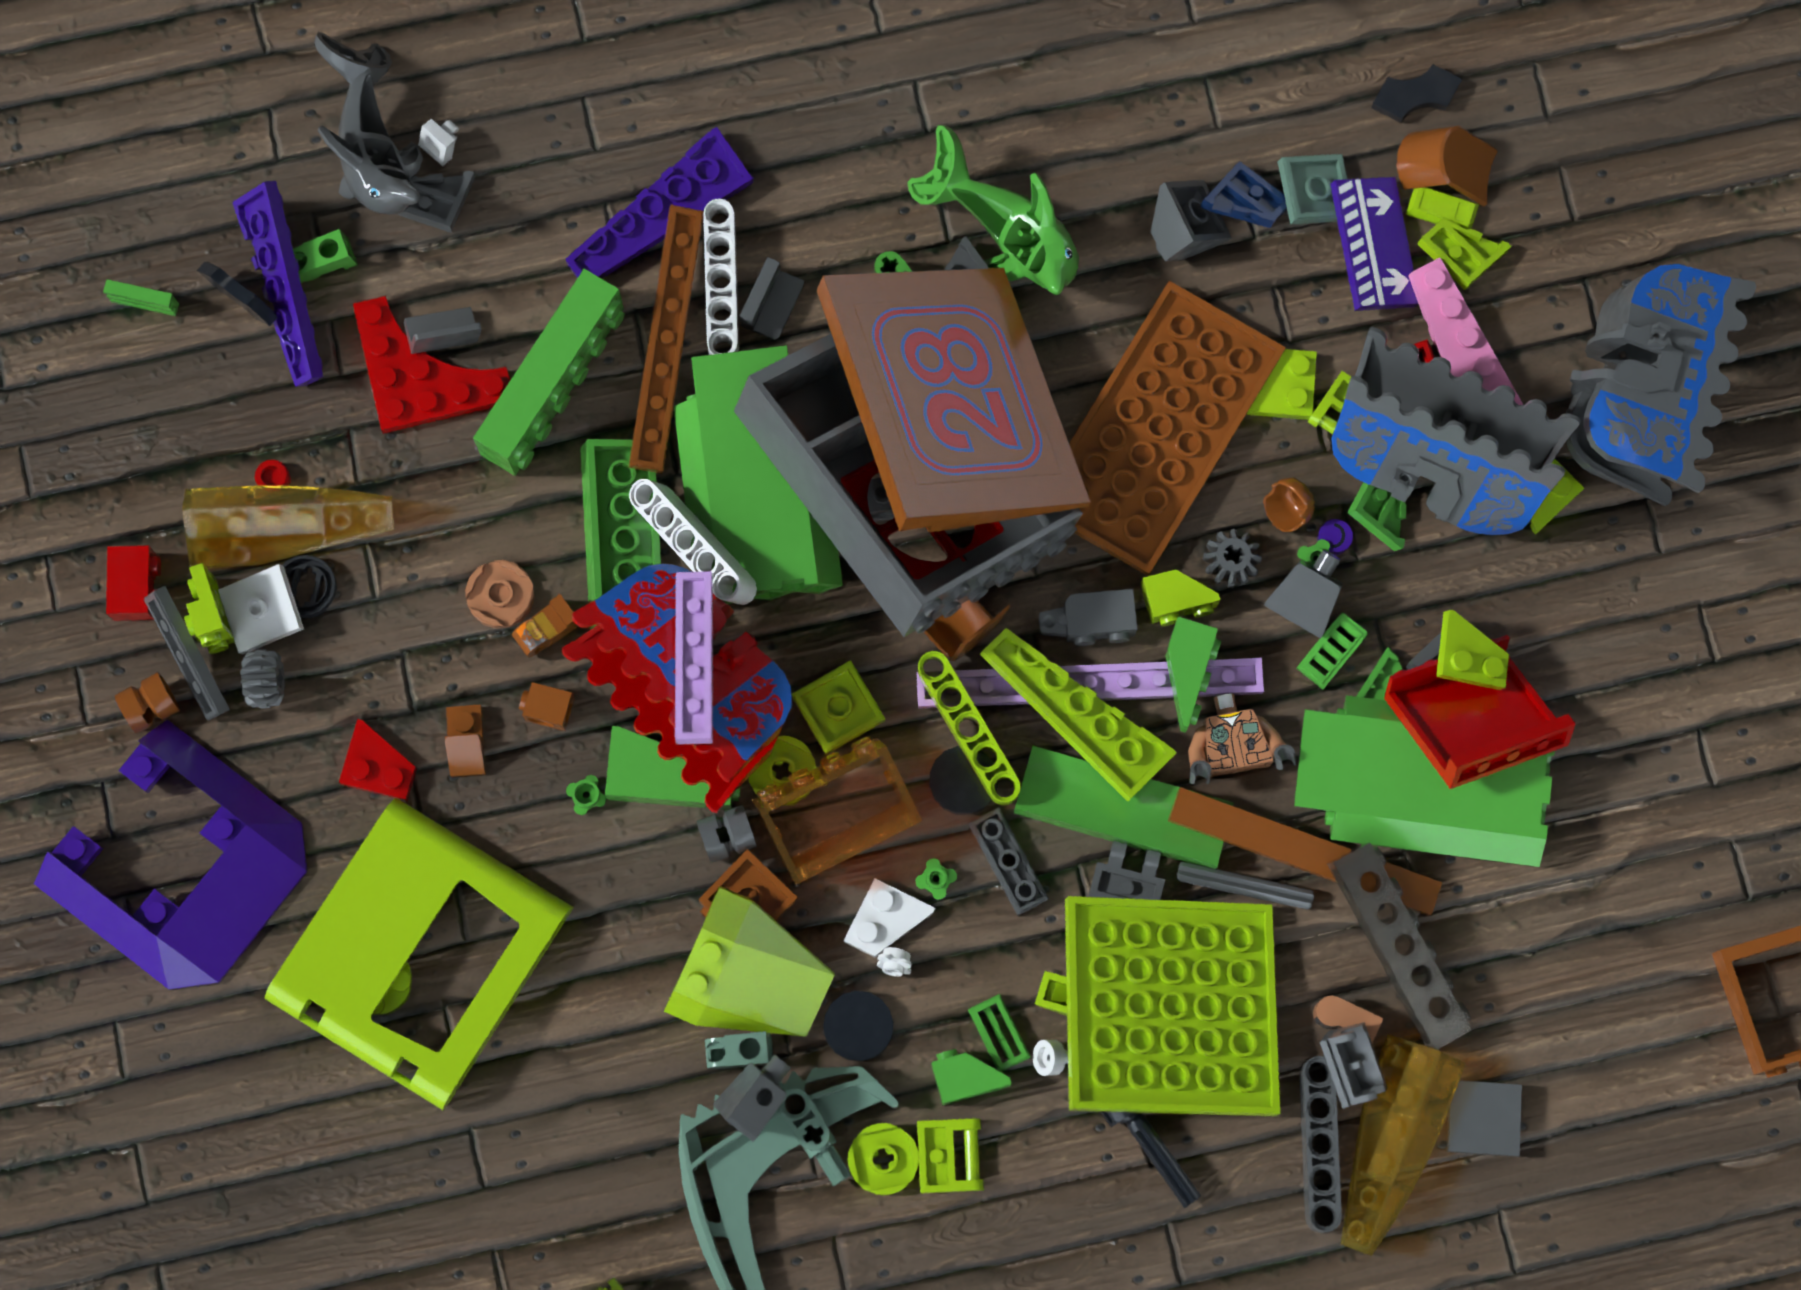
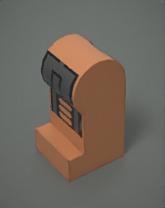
M1336 996L1324 997L1317 1002L1313 1010V1017L1316 1023L1326 1029H1339L1365 1022L1372 1043L1383 1021V1018Z

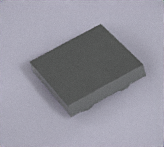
M1450 1080L1447 1152L1519 1157L1522 1085Z

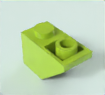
M1176 569L1144 577L1140 585L1151 624L1160 622L1161 626L1172 625L1176 623L1178 617L1193 614L1194 618L1207 616L1214 612L1213 608L1218 607L1220 602L1219 593Z

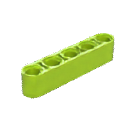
M938 651L925 653L918 662V675L989 797L999 805L1011 804L1016 800L1020 792V782L945 655ZM936 660L942 664L943 672L937 677H930L924 672L923 667L928 661ZM947 690H954L959 693L961 701L955 707H948L941 700L942 694ZM964 720H973L978 725L979 731L975 736L966 737L959 731L960 723ZM988 749L995 754L996 763L993 766L983 767L978 763L977 754L981 750ZM1001 779L1010 781L1013 784L1014 793L1009 797L999 796L994 789L995 783Z

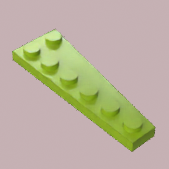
M1007 628L980 653L1127 802L1177 753L1144 727L1140 728L1124 716L1125 714L1115 706L1112 708L1102 701L1093 690L1087 686L1083 687L1069 677L1068 672L1047 660L1042 653Z

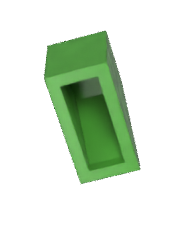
M957 1049L939 1053L936 1055L938 1060L931 1062L943 1106L1011 1086L1010 1077L967 1053L958 1055Z

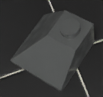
M1204 180L1164 182L1160 185L1151 234L1156 242L1157 251L1164 261L1185 260L1225 243L1232 238L1221 214L1207 211L1200 207L1204 198L1210 193Z

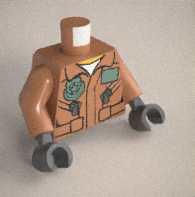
M1232 693L1213 698L1217 716L1205 718L1203 726L1195 730L1188 749L1191 768L1189 781L1191 784H1195L1196 776L1205 777L1206 784H1209L1210 779L1213 777L1270 767L1274 761L1273 756L1275 757V764L1278 770H1283L1282 760L1284 759L1291 760L1293 765L1297 764L1294 748L1286 745L1278 731L1264 717L1256 716L1253 709L1237 712L1234 694Z

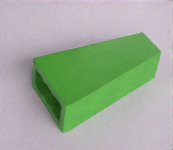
M612 726L605 796L608 800L707 808L705 795L710 787L705 782L694 786L683 782L681 771L686 765L683 758L677 757L670 761L664 760L657 753V747L660 742L622 727ZM741 786L722 806L721 810L732 809L733 801L739 802Z

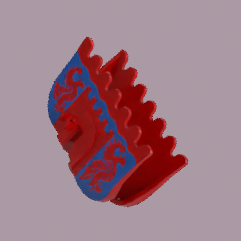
M671 564L649 565L638 570L601 597L572 613V621L579 627L588 628L593 625L596 626L578 639L565 645L562 648V654L570 661L577 662L585 658L592 662V666L587 673L589 683L594 686L611 683L615 686L616 690L611 695L610 700L612 707L619 711L629 708L638 710L639 715L634 721L635 731L644 736L654 732L661 734L662 741L657 747L659 757L669 761L677 757L683 758L686 765L681 771V779L687 785L693 786L701 782L707 783L710 789L705 795V804L711 812L717 813L733 793L770 757L792 706L791 686L778 665L757 648L758 642L749 632L743 633L733 642L731 640L720 648L719 653L715 656L713 655V743L676 744V572L692 571ZM714 594L713 640L722 631L727 619L734 613V610L724 600H720Z

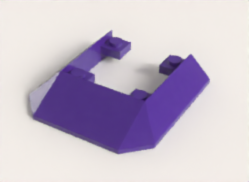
M166 720L138 740L140 742L139 746L118 771L149 793L171 766L219 803L221 807L200 831V834L222 850V855L180 907L154 889L132 916L82 877L83 873L103 848L73 826L52 853L47 852L34 885L167 989L173 990L220 983L308 870L303 824L178 727Z

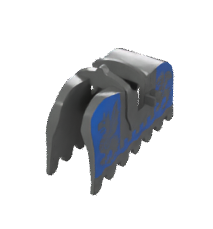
M1681 264L1660 265L1625 284L1608 296L1598 316L1595 336L1588 340L1585 350L1587 357L1605 363L1604 368L1586 371L1572 370L1570 382H1572L1571 394L1573 397L1566 413L1578 416L1581 422L1566 440V444L1572 457L1583 469L1607 481L1633 490L1664 506L1671 502L1672 491L1669 486L1662 482L1661 477L1681 484L1697 493L1704 489L1705 477L1700 471L1695 469L1694 461L1695 459H1706L1713 453V444L1703 436L1702 429L1704 427H1714L1720 424L1722 420L1720 410L1711 403V396L1723 395L1730 389V381L1728 377L1719 371L1720 363L1729 364L1738 357V349L1736 345L1728 340L1727 334L1729 331L1738 332L1745 328L1747 318L1744 313L1736 308L1735 302L1753 297L1756 290L1755 282L1722 276Z
M1370 327L1356 374L1351 376L1344 405L1331 438L1333 454L1341 467L1354 478L1368 485L1391 492V497L1402 502H1406L1420 476L1434 481L1435 483L1427 497V507L1435 513V518L1451 523L1466 531L1485 535H1504L1522 530L1529 523L1548 493L1564 476L1565 469L1559 465L1552 464L1566 440L1579 426L1580 418L1566 413L1557 419H1550L1546 415L1547 406L1543 401L1534 399L1525 405H1518L1514 401L1515 392L1511 387L1501 385L1493 391H1486L1482 387L1483 378L1479 373L1468 371L1461 377H1455L1450 372L1451 364L1447 359L1436 357L1429 363H1423L1418 358L1419 350L1414 344L1403 343L1397 349H1391L1386 344V334L1378 328Z

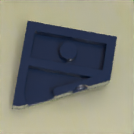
M1240 161L1204 198L1200 206L1207 211L1271 228L1287 210L1284 194Z

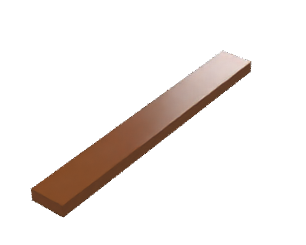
M670 205L628 468L661 474L664 471L704 211L675 205Z
M1182 787L1178 789L1168 818V822L1427 916H1431L1442 885L1440 881Z

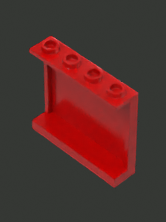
M1505 635L1491 640L1506 651L1510 637ZM1510 657L1508 660L1506 687L1501 690L1436 677L1438 659L1428 660L1422 665L1409 670H1400L1389 678L1384 696L1385 701L1450 789L1568 746L1576 725L1569 714L1558 718L1554 716Z

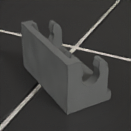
M1365 1022L1328 1031L1321 1039L1320 1045L1342 1108L1378 1098L1377 1094L1388 1089Z

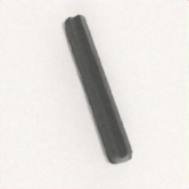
M1181 862L1177 871V880L1180 882L1308 910L1312 907L1314 892L1312 890L1191 863Z

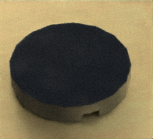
M960 746L945 750L935 760L930 770L929 787L934 800L944 810L955 815H970L982 811L992 802ZM983 751L977 754V761L981 766L991 767L994 765L993 761ZM998 781L994 785L995 792L998 788Z
M852 991L842 994L831 1003L825 1014L823 1030L826 1041L835 1054L848 1061L862 1062L874 1059L886 1049L892 1038L893 1019L890 1009L881 998L870 992Z

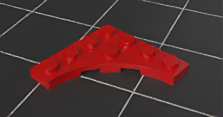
M386 296L353 303L383 434L493 408L510 382L507 367L483 370L467 369L444 363L425 352L411 354L408 338L395 321Z

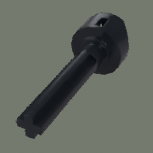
M1100 1111L1110 1127L1117 1123L1122 1125L1126 1122L1131 1134L1184 1208L1201 1197L1144 1114L1141 1112Z

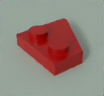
M357 719L339 784L408 802L417 768L363 720Z

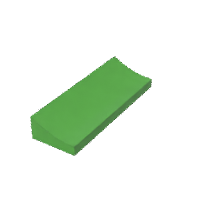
M587 439L580 448L588 604L604 595L638 570L649 565L661 564L659 534L630 502V489L637 480L648 479L656 482L655 472L628 468L633 440Z
M1036 746L1032 747L1014 814L1108 841L1124 843L1129 847L1143 851L1159 852L1164 857L1213 869L1218 867L1223 841L1168 822L1180 787L1150 779L1127 802L1086 760ZM1198 793V794L1207 796V797H1209V798L1218 800V801H1220V802L1226 803V804L1231 805V806H1233V804H1234L1233 802H1230V801H1226V800H1223V799H1219V798H1216V797H1212V796H1209V795H1205V794H1202V793Z

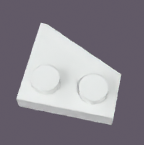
M875 878L844 939V943L873 957H877L883 952L884 948L901 939L911 929L934 913L935 908Z

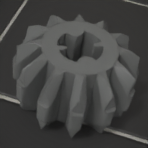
M1231 529L1229 538L1222 531L1218 532L1216 535L1218 542L1209 540L1206 547L1211 552H1206L1203 555V561L1211 563L1206 567V573H1218L1215 578L1216 584H1220L1223 577L1228 578L1227 585L1229 588L1234 587L1236 578L1240 584L1246 585L1248 583L1247 575L1255 577L1258 569L1254 565L1260 564L1262 561V556L1253 554L1258 550L1259 544L1257 542L1247 544L1250 537L1249 533L1243 534L1242 539L1237 538L1236 529ZM1228 553L1232 557L1239 556L1237 564L1233 560H1225Z
M265 649L247 652L242 660V670L240 671L243 688L242 694L245 696V702L248 706L260 707V709L279 706L285 696L286 675L283 670L284 664L281 662V656L275 651H267Z

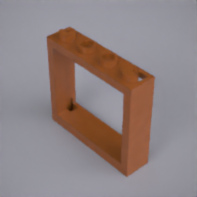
M1801 925L1712 953L1754 1075L1765 1072L1767 1078L1787 1072L1785 1065L1798 1062L1801 1068V1049L1765 1059L1732 962L1801 942Z

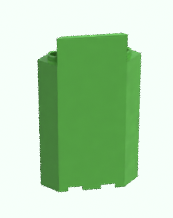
M787 345L691 357L696 394L687 396V401L674 406L685 505L753 577L757 587L756 595L753 599L773 600L792 592L820 594L843 586L838 549L734 412L749 375L788 356ZM693 537V539L691 540V547H692V545H693V543H694V540H695L694 537ZM714 559V561L712 562V566H711L712 569H713L714 566H715V562H716L715 559ZM735 582L734 585H733V589H732L733 593H734V591L736 590V586H737V583H736V582Z
M1346 695L1343 709L1337 708L1336 713L1305 709L1294 806L1326 810L1324 823L1330 826L1331 840L1540 867L1548 825H1544L1545 811L1547 805L1550 804L1552 777L1549 776L1550 761L1555 751L1450 789L1385 700Z

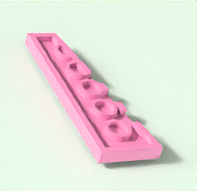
M1438 258L1411 272L1409 279L1423 317L1428 324V331L1433 345L1436 346L1439 356L1450 362L1451 374L1455 377H1461L1468 371L1477 372L1483 378L1482 387L1486 391H1493L1501 385L1509 386L1515 392V403L1523 405L1442 259Z

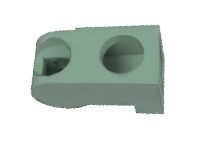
M763 1031L705 1039L707 1069L747 1067L750 1063L756 1066H766L773 1057L772 1034Z

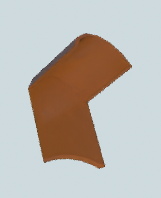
M1459 125L1415 131L1407 134L1401 141L1397 153L1399 180L1404 190L1448 185L1484 207L1488 204L1489 175L1498 150Z
M968 600L961 604V608L952 616L944 618L942 615L935 619L934 624L924 631V634L949 661H956L981 642L999 624L1009 610L1010 604L993 618L979 601L971 603Z

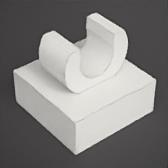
M430 119L422 126L419 146L439 164L444 166L452 159L455 141L457 140V137L453 134L459 131V127L451 120H447L439 126Z

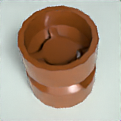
M159 672L141 680L139 688L130 686L114 696L127 723L136 734L153 726L155 718L158 717L164 720L180 711L171 689Z

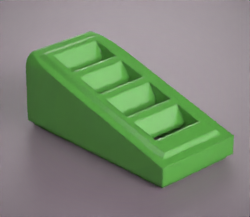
M1341 612L1296 669L1323 690L1365 640L1368 632ZM1340 627L1355 639L1353 643L1338 632L1337 629ZM1332 638L1346 649L1344 654L1330 644L1328 640ZM1321 648L1337 660L1335 665L1319 653ZM1312 659L1329 671L1326 676L1309 664Z

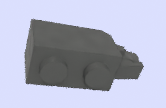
M1133 589L1071 594L1065 601L1064 607L1039 613L1040 634L1066 637L1067 642L1075 641L1076 646L1093 645L1097 639H1109L1110 643L1130 641V637L1135 636L1137 631Z

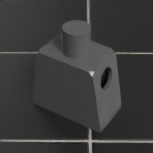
M1322 550L1314 565L1301 559L1269 596L1264 606L1321 639L1343 585L1340 580L1332 576L1341 559L1326 550Z
M776 1055L772 1057L763 1070L750 1063L718 1097L713 1105L727 1122L754 1142L787 1096V1093L779 1083L791 1067Z

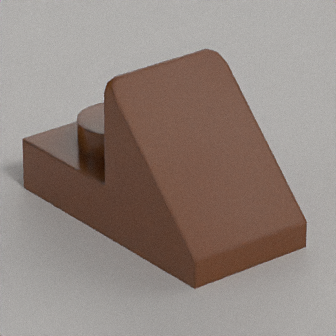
M481 704L446 707L447 736H445V746L450 776L486 775Z

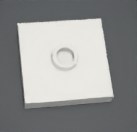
M275 565L218 590L238 653L246 654L304 629L283 565Z

